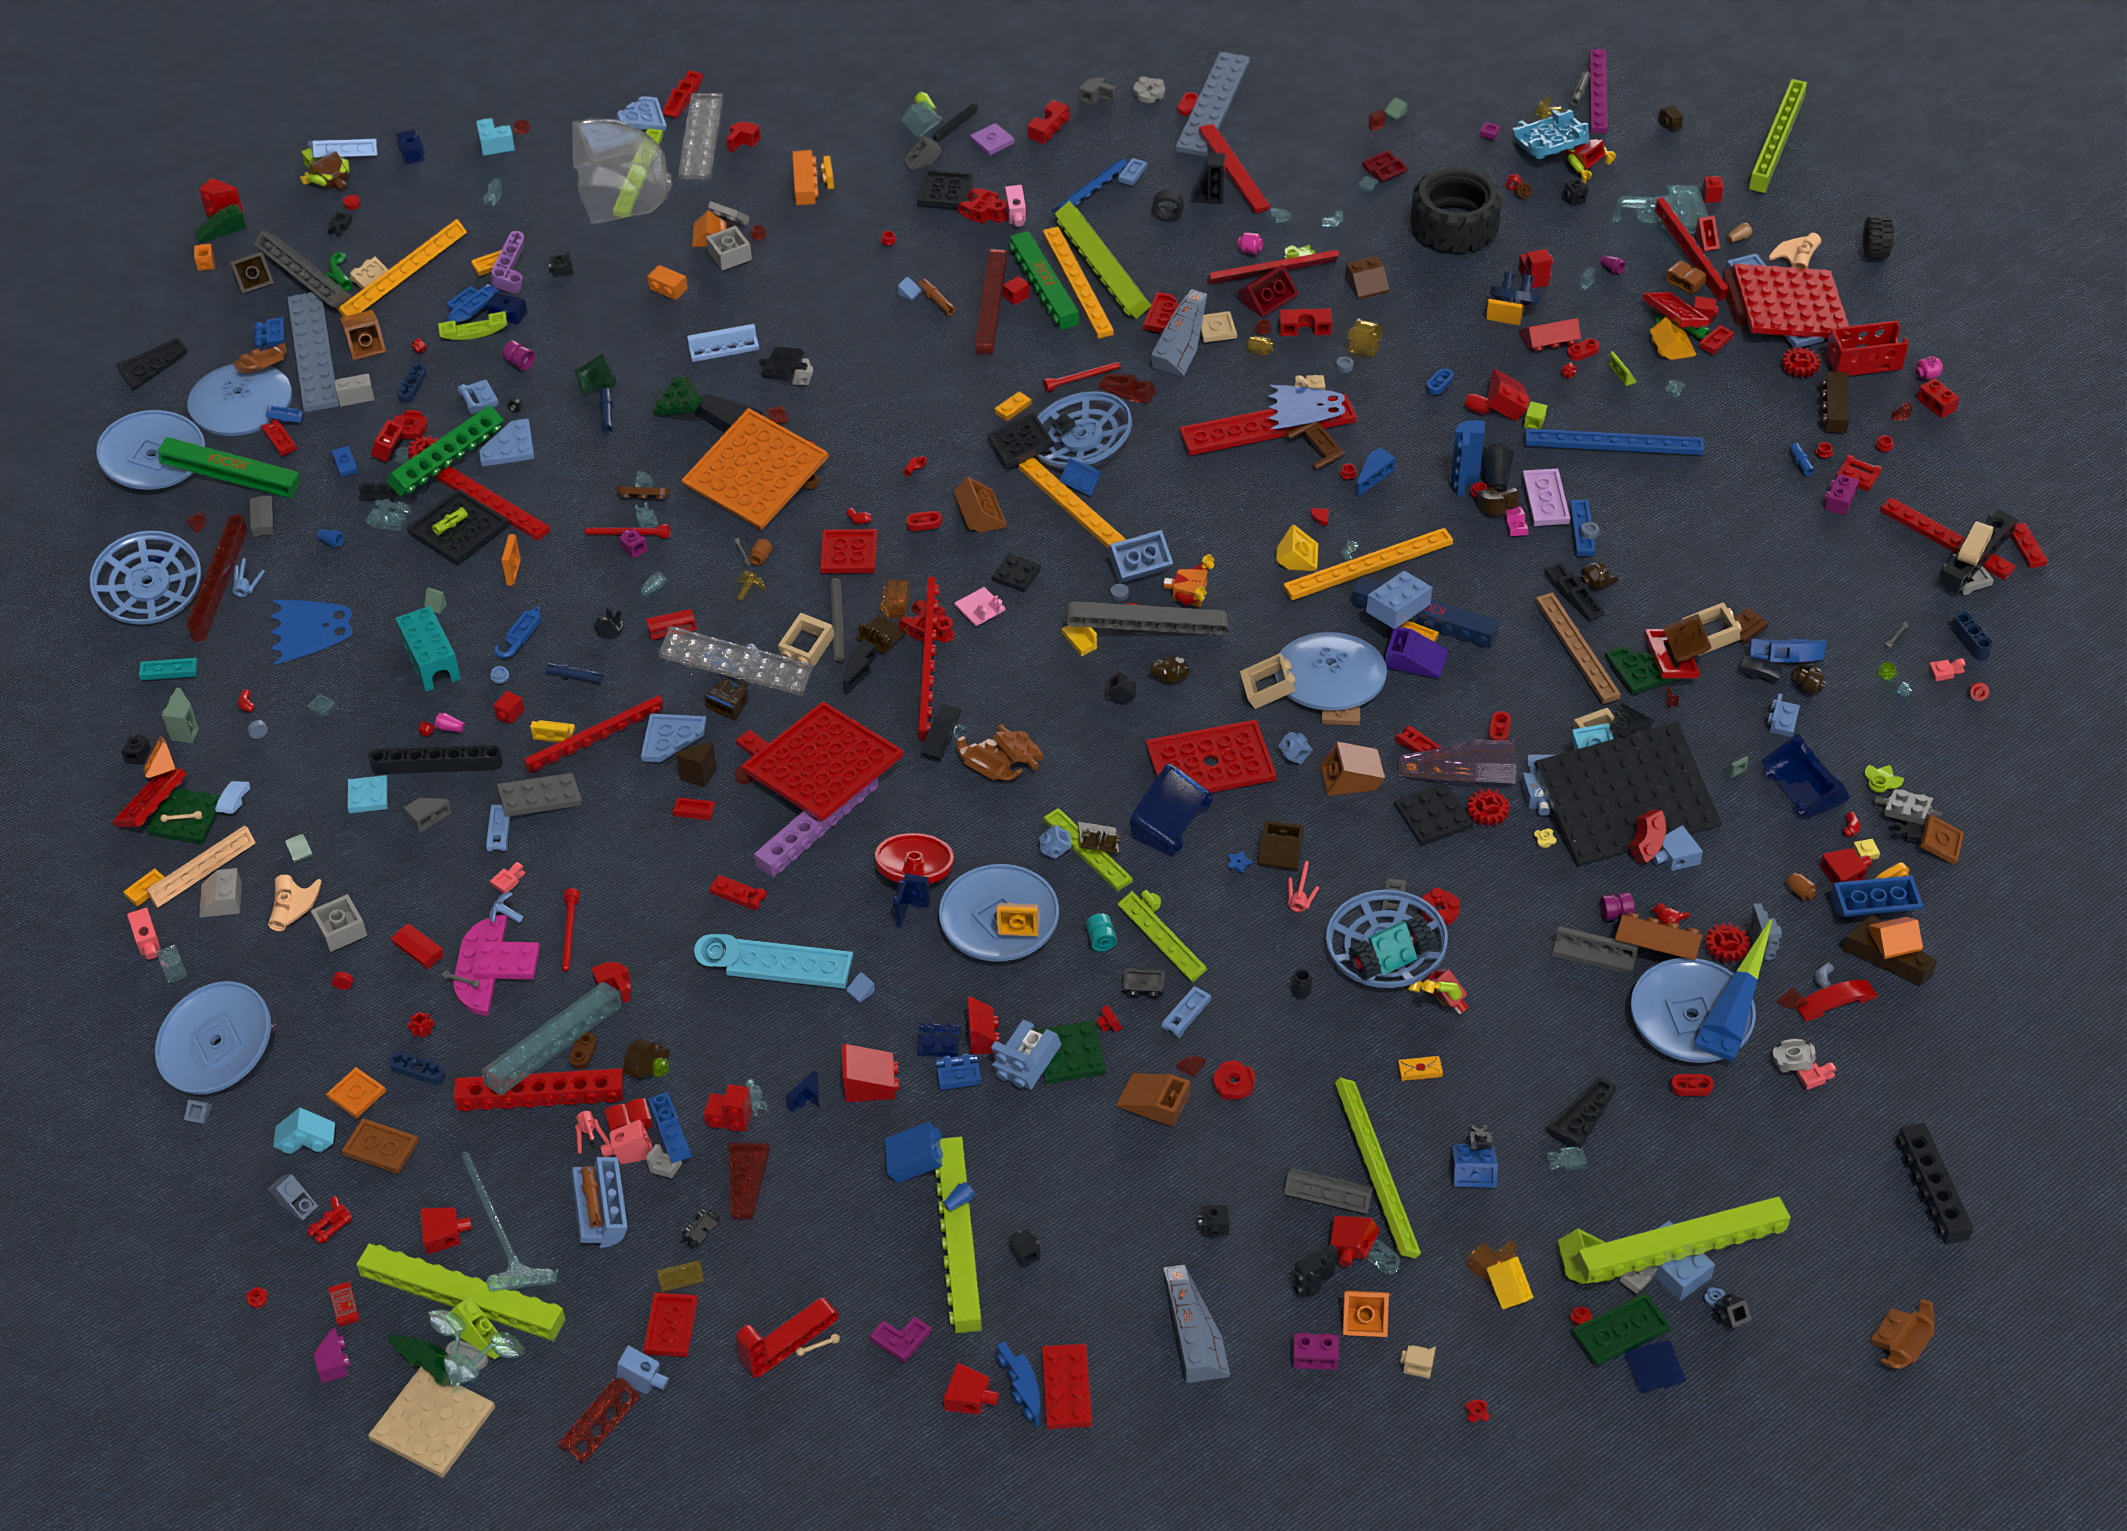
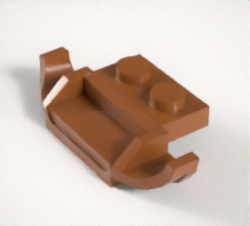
M285 343L261 351L260 348L250 351V354L239 355V359L233 361V364L243 374L266 368L284 359L283 356L286 354Z
M962 736L957 739V750L964 759V764L990 779L1011 780L1022 774L1023 769L1021 768L1015 772L1010 770V766L1016 762L1007 755L995 740L987 739L980 744L974 743L968 746L965 737Z
M1921 1299L1919 1311H1913L1912 1314L1891 1308L1871 1338L1872 1345L1890 1351L1888 1359L1882 1358V1365L1899 1369L1916 1362L1935 1333V1317L1931 1301Z

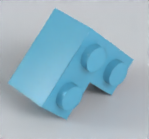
M492 118L476 121L483 155L515 150L510 125L494 128Z
M298 1108L276 1126L273 1147L284 1153L293 1154L304 1145L321 1153L333 1144L335 1122L305 1109Z

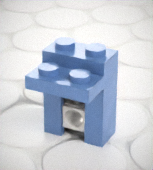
M1022 1020L1006 1045L997 1041L992 1045L991 1049L996 1059L992 1066L996 1071V1076L1001 1080H1009L1019 1088L1025 1087L1032 1090L1062 1044L1056 1033L1046 1029L1042 1035L1032 1030L1034 1027L1033 1023Z

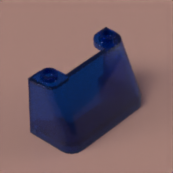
M1797 733L1761 760L1764 765L1762 770L1768 778L1772 776L1797 805L1795 809L1800 816L1810 818L1845 803L1850 799V796L1843 783L1829 772L1813 753L1812 749L1805 744L1804 738Z
M1167 763L1132 813L1130 818L1132 838L1173 857L1176 852L1181 850L1183 846L1181 834L1198 809H1205L1211 805L1213 801L1212 793L1178 767Z

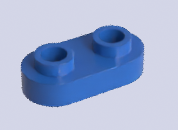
M1445 368L1438 370L1427 381V392L1432 395L1441 394L1453 382V372Z

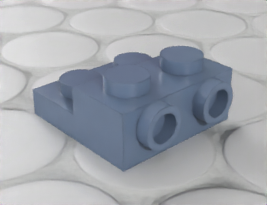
M1762 903L1753 904L1748 931L1754 945L1768 921L1772 920L1763 960H1773L1777 956L1776 950L1779 949V938H1781L1782 932L1780 926H1777L1775 918L1768 919L1767 911H1764Z

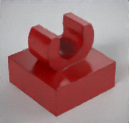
M1109 1005L1101 1008L1105 1016L1099 1017L1096 1021L1103 1032L1109 1030L1111 1026L1115 1032L1123 1029Z

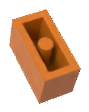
M658 265L647 276L650 290L677 300L688 289L685 275Z

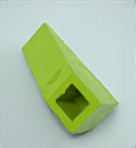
M471 1296L456 1305L444 1317V1320L458 1337L493 1359L498 1358L511 1349Z

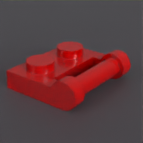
M1848 455L1836 478L1840 474L1859 480L1858 488L1869 492L1880 476L1882 467L1878 465L1875 467L1855 459L1852 455ZM1851 465L1856 466V467H1858V468H1861V469H1863V470H1866V471H1868V472H1865V471H1862V470H1860V469L1854 468V467H1852Z

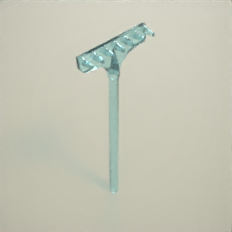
M467 1151L462 1152L463 1162L508 1261V1267L505 1272L488 1277L487 1286L489 1291L557 1283V1269L555 1271L551 1269H532L519 1262L470 1154Z

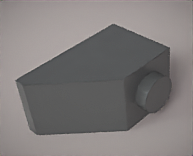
M923 135L905 157L904 161L911 170L933 164L943 151L937 142Z
M418 798L404 807L408 822L419 833L452 814L450 803L447 799Z

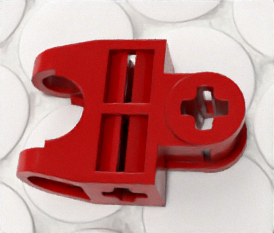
M973 188L968 194L971 201L961 202L958 205V211L963 217L982 224L987 220L1002 223L1008 218L1006 213L1007 203L999 199L998 193L985 189Z
M918 600L912 605L913 612L918 616L902 617L898 624L900 628L907 631V635L924 642L927 602ZM938 606V611L934 612V615L938 616L937 626H934L933 630H937L936 639L938 641L950 642L955 636L952 630L953 620L946 616L945 608Z

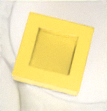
M1873 839L1857 841L1853 844V849L1859 857L1869 855L1871 860L1879 858L1880 852Z

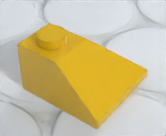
M1293 524L1277 547L1276 560L1288 570L1315 571L1317 570L1318 543Z

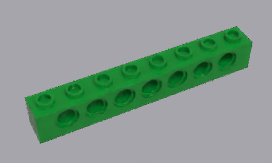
M488 405L391 472L387 479L388 484L400 497L406 493H412L418 484L420 486L427 482L428 477L431 475L433 477L441 471V468L449 467L454 459L459 460L465 455L467 450L472 451L478 445V442L481 441L483 443L489 438L491 433L496 434L502 428L500 425L504 419L491 405Z

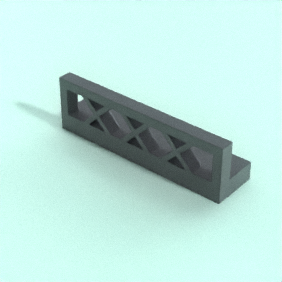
M1559 926L1552 956L1632 975L1638 945ZM1561 935L1570 936L1571 939L1561 937ZM1582 940H1588L1591 943H1585ZM1603 945H1609L1611 948H1605ZM1624 949L1630 950V951H1633V953H1632V954L1626 953V952H1624L1623 950H1624Z
M1291 1168L1287 1176L1284 1194L1368 1214L1375 1187Z

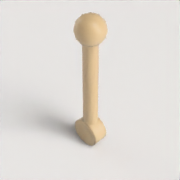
M196 811L194 814L173 816L163 814L160 819L162 822L183 818L201 819L202 813Z
M833 1334L830 1339L805 1348L799 1347L796 1350V1354L802 1356L804 1352L829 1343L837 1344L840 1341V1337L838 1334Z

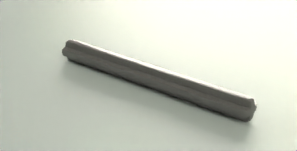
M832 578L830 587L832 626L834 630V660L836 662H843L845 649L841 580L839 578Z

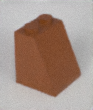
M373 310L339 318L353 360L386 352L378 319Z
M1336 742L1320 765L1326 794L1329 796L1376 791L1385 779L1378 750Z

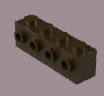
M1827 371L1826 377L1822 378L1821 388L1824 389L1822 390L1821 400H1824L1822 412H1825L1822 416V424H1825L1826 432L1847 433L1849 424L1848 373Z

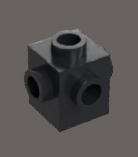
M1581 178L1565 182L1563 194L1564 199L1569 205L1573 207L1586 203L1587 184Z
M1211 1204L1201 1206V1215H1197L1198 1228H1202L1203 1236L1217 1237L1219 1235H1229L1227 1205Z
M1727 1294L1722 1296L1721 1300L1714 1303L1716 1307L1715 1315L1721 1324L1730 1328H1736L1752 1320L1746 1299L1734 1294Z

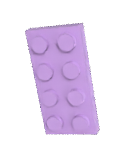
M1559 470L1523 471L1522 477L1534 526L1570 524V515Z

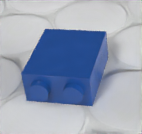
M928 1121L885 1138L887 1174L897 1183L942 1167L941 1157H943V1151L940 1147V1140L942 1138L940 1130Z

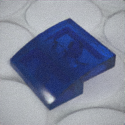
M1671 1341L1653 1343L1626 1352L1643 1394L1663 1385L1667 1389L1686 1381Z

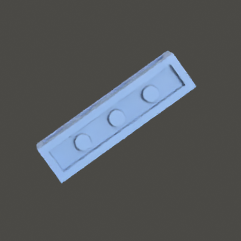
M376 139L308 141V146H312V157H325L337 151L339 156L377 155Z
M754 324L687 336L692 362L759 350ZM748 342H754V345H745V344L748 343ZM732 345L737 346L736 348H732V349H731V348H728L729 346H732ZM715 348L720 349L719 351H716V352L712 351V350L715 349ZM694 352H703L702 354L694 355Z

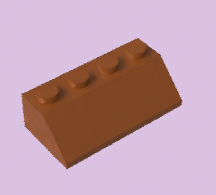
M1633 912L1622 915L1615 940L1696 960L1703 937V934L1699 933V929L1688 927L1687 930L1680 929L1679 924L1668 922L1667 925L1660 924L1659 919L1648 917L1647 920L1639 918L1640 914Z

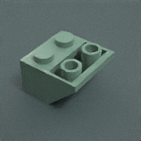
M176 688L174 694L170 696L167 707L162 712V719L172 741L193 743L199 731L190 702L182 690Z

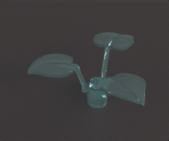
M434 1310L428 1313L430 1324L438 1333L445 1336L455 1335L453 1354H448L444 1359V1367L453 1387L475 1380L479 1376V1369L475 1363L492 1348H494L496 1354L505 1358L521 1357L527 1352L514 1336L504 1332H497L491 1336L492 1343L471 1362L468 1356L464 1354L457 1355L460 1341L459 1332H464L466 1329L463 1320L458 1315L445 1310Z

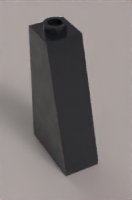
M707 393L701 396L702 401L694 411L696 416L724 433L748 408L763 416L760 409Z

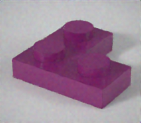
M915 1316L901 1332L883 1321L870 1335V1341L905 1363L932 1333V1328Z

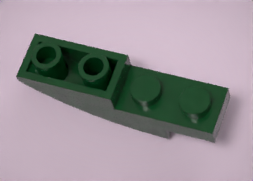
M389 1335L388 1340L394 1345L393 1348L406 1358V1363L413 1367L422 1366L424 1370L434 1376V1381L441 1386H456L460 1378L448 1366L453 1358L442 1348L421 1338Z

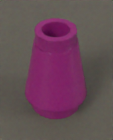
M1607 255L1601 257L1600 264L1614 274H1621L1625 270L1626 262L1622 258Z

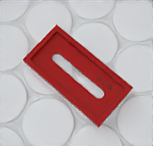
M1645 629L1644 637L1662 678H1699L1700 671L1693 657L1686 661L1677 662L1680 668L1673 666L1664 643L1669 644L1664 629Z

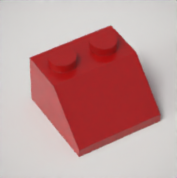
M211 178L199 188L206 215L212 217L222 208L238 204L240 210L244 213L237 187Z
M968 997L971 1054L994 1053L991 1049L995 1041L1000 1043L999 1032L995 1033V1028H999L998 1016H994L993 1007L973 997Z

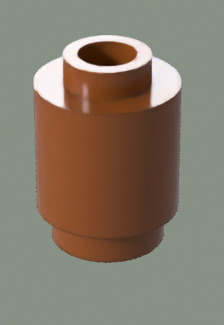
M758 539L749 553V560L752 564L760 566L765 563L773 549L768 540Z
M1795 872L1786 882L1789 890L1804 901L1811 900L1817 893V885L1802 874Z

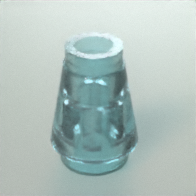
M653 572L640 588V591L645 597H648L665 587L667 580L661 572Z

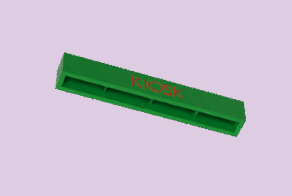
M1029 231L1010 236L1009 250L1015 255L1016 262L1021 265L1022 272L1026 273L1028 282L1032 283L1034 292L1038 293L1041 303L1045 304L1048 314H1051L1053 323L1057 324L1060 330L1079 325V312Z
M166 437L157 450L160 464L292 499L300 486L299 472L178 439Z

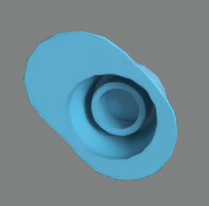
M727 934L704 935L697 941L694 948L695 957L698 962L705 966L715 967L732 965L739 958L741 951L738 940Z

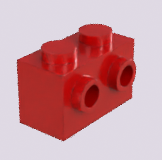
M1936 378L1921 385L1917 396L1918 401L1941 419L1957 410L1960 399L1959 396Z

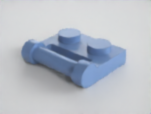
M487 380L467 386L463 384L457 388L459 394L463 396L468 405V411L472 414L480 412L488 405L492 407L499 405L498 399ZM469 394H474L475 398L478 401L477 404L473 402Z

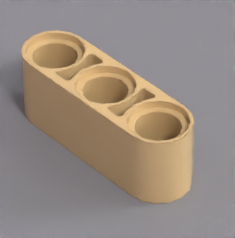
M1976 521L1959 552L1958 560L1976 566L1992 536L1994 527Z

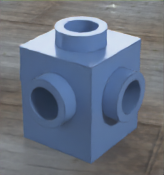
M1289 732L1278 745L1286 759L1302 764L1313 751L1307 743V738L1301 733Z
M1054 825L1039 837L1041 852L1054 859L1071 848L1069 832L1057 825Z

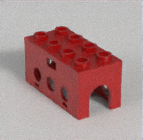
M1889 321L1831 328L1825 355L1833 372L1848 373V376L1903 369L1909 343L1906 338H1903V342L1898 343L1899 322ZM1880 329L1884 330V332L1881 335H1875L1876 331ZM1863 331H1866V332H1867V335H1866V336L1861 337V338L1858 337V335H1859L1861 332H1863ZM1844 334H1851L1848 339H1841ZM1867 344L1866 347L1856 348V345Z

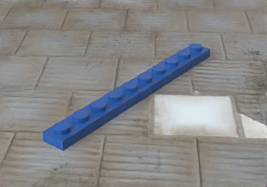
M1526 428L1525 446L1703 455L1704 441L1700 437Z

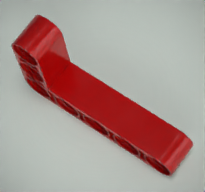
M820 1298L764 1339L751 1325L744 1326L736 1335L741 1364L754 1378L762 1376L794 1353L797 1348L802 1347L834 1324L839 1317L838 1311L825 1298Z

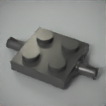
M1894 789L1892 796L1888 799L1878 796L1875 799V804L1886 806L1884 816L1924 825L1925 820L1930 814L1940 820L1942 819L1943 811L1933 810L1931 807L1933 798L1926 795Z

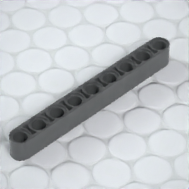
M1076 601L1069 602L1065 606L1066 623L1075 627L1224 635L1229 631L1227 613L1221 610Z

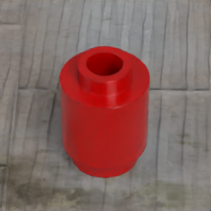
M1475 393L1467 396L1465 407L1468 410L1482 415L1489 413L1491 407L1487 405L1488 398Z

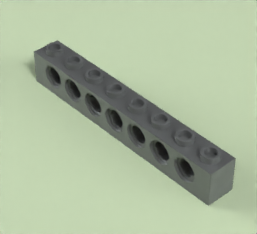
M263 230L260 232L254 245L330 306L339 308L353 297L279 237Z

